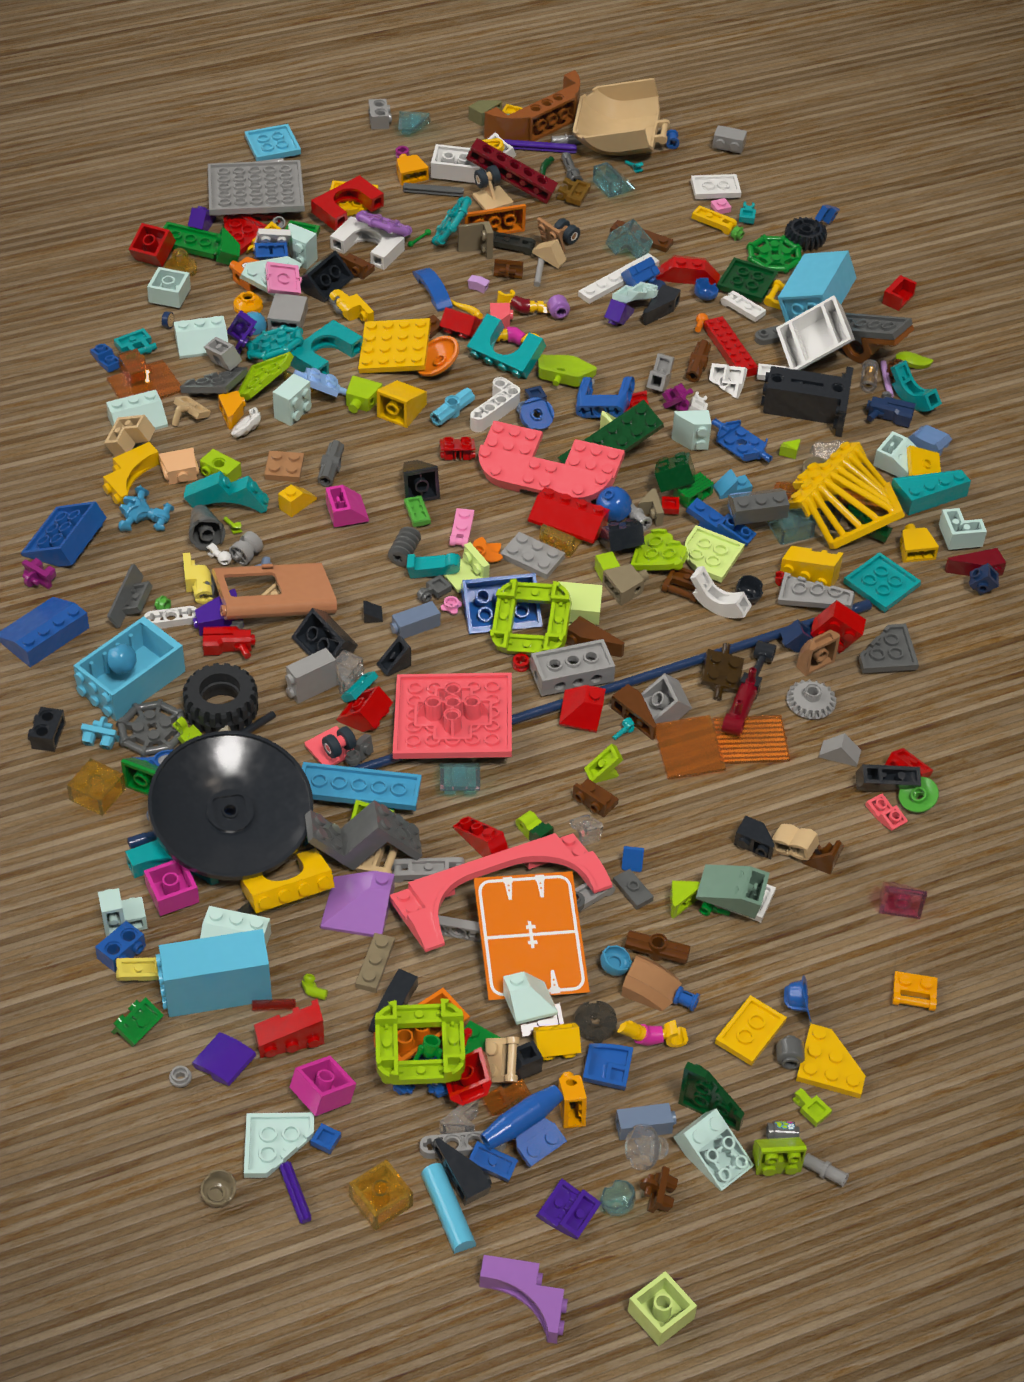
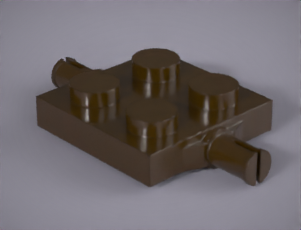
M723 643L722 652L708 649L705 655L701 684L715 689L714 700L717 699V701L722 700V692L728 691L737 694L740 686L744 658L729 654L731 647L729 643L728 645Z

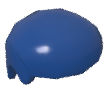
M708 278L696 279L694 286L695 295L706 301L715 299L719 292L716 283L711 285Z

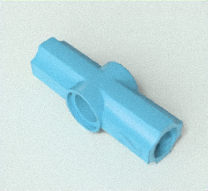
M467 387L456 395L447 396L445 403L430 414L433 424L439 426L450 418L458 417L460 410L475 400L472 390Z

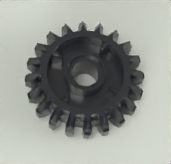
M799 217V219L794 218L789 221L784 235L793 244H799L802 250L812 251L813 249L818 250V248L825 244L827 230L823 222L813 220L812 217Z

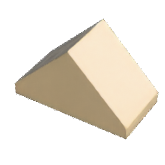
M558 239L540 243L532 250L533 254L558 269L566 262V257Z

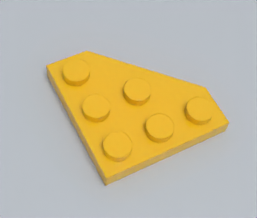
M810 1024L805 1043V1061L800 1063L796 1081L860 1099L866 1077L832 1029Z

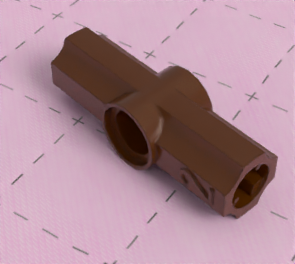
M702 339L700 342H697L694 352L690 355L689 366L686 372V378L689 382L695 383L699 381L703 370L707 367L708 355L711 350V344L707 340Z
M629 930L625 943L626 949L648 954L654 961L668 959L683 964L687 963L691 948L689 945L670 941L665 935L660 933L651 936Z

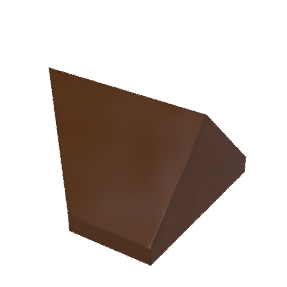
M837 840L834 845L830 842L825 847L818 845L810 859L802 860L801 862L804 865L831 875L844 845L840 840Z

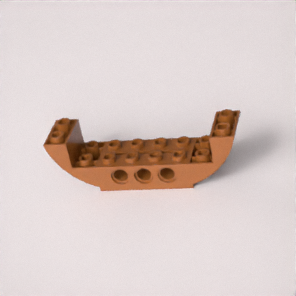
M576 70L564 75L562 90L510 115H507L497 107L485 112L484 138L488 139L491 135L497 133L503 140L537 141L574 123L580 96V77Z

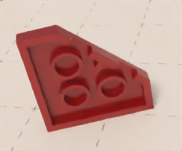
M245 214L223 216L224 228L240 244V255L252 245L251 242L256 237L258 228L264 229L267 226Z

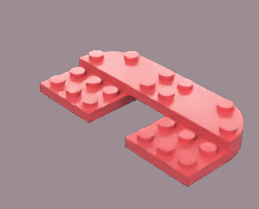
M493 421L484 445H480L479 448L481 469L487 480L492 484L516 492H520L523 489L540 493L544 487L551 488L559 493L569 494L571 497L583 499L591 503V500L596 499L605 488L613 486L625 456V450L575 439L565 464L536 458L534 456L542 440L543 432L499 421Z

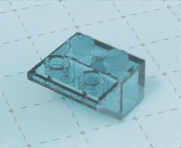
M608 162L594 166L593 182L608 198L635 189V186Z

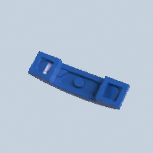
M424 268L413 271V275L418 283H422L430 294L431 302L437 312L445 310V307L453 308L444 284L432 269Z

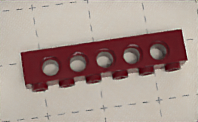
M476 138L466 157L468 161L485 170L489 166H497L501 179L546 204L558 185L554 180Z

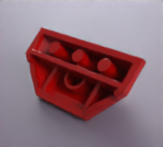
M673 255L658 267L660 274L656 276V280L693 285H695L696 279L708 278L711 285L716 283V287L720 280V274L706 258Z

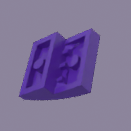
M219 1032L192 1064L195 1069L211 1074L214 1081L230 1086L254 1059L256 1053L240 1041Z
M561 1179L536 1217L558 1231L578 1239L601 1202L584 1189L580 1192L564 1179Z

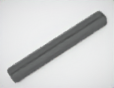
M404 183L403 192L463 197L464 188Z

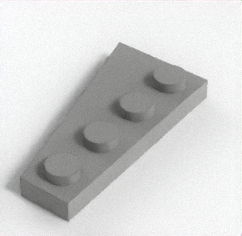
M785 572L778 604L827 608L837 600L852 610L855 594L851 590L833 585L828 587L823 585L822 582H810L804 577L799 576L796 578L791 576L790 573Z

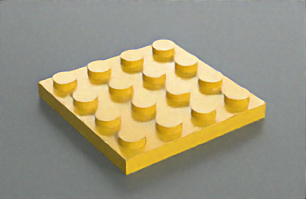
M430 318L365 322L358 366L359 373L425 370L431 328Z

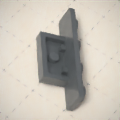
M135 564L130 566L107 615L115 628L121 627L126 615L141 613L153 587L149 581L141 583L143 575Z

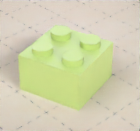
M666 1271L629 1299L628 1312L658 1346L695 1318L697 1305Z

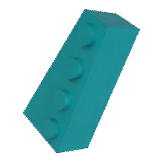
M962 470L893 478L891 486L902 509L909 516L966 497L971 480Z

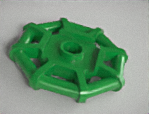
M763 234L760 238L749 242L746 246L748 262L771 268L784 274L789 273L791 269L796 267L802 258V247L799 244H793L785 235L766 236Z

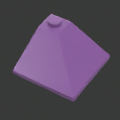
M368 871L335 876L333 879L335 887L330 890L320 929L373 937L374 933L383 935L391 905L390 894H393L395 889L394 874Z

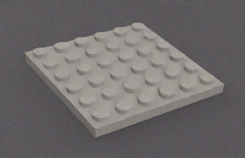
M300 160L208 164L210 215L282 214L285 212L299 213L305 211Z

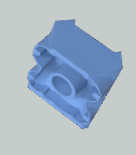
M929 425L921 426L908 437L918 448L937 452L940 456L943 448H947L952 440L949 434Z

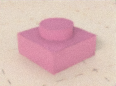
M725 198L711 201V207L715 212L720 214L731 212V205Z

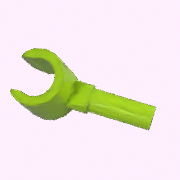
M224 517L223 520L230 526L232 534L242 532L241 522L233 523L228 517Z

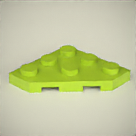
M288 352L252 365L238 390L240 396L244 397L246 401L252 399L253 396L291 366L294 358L292 353Z

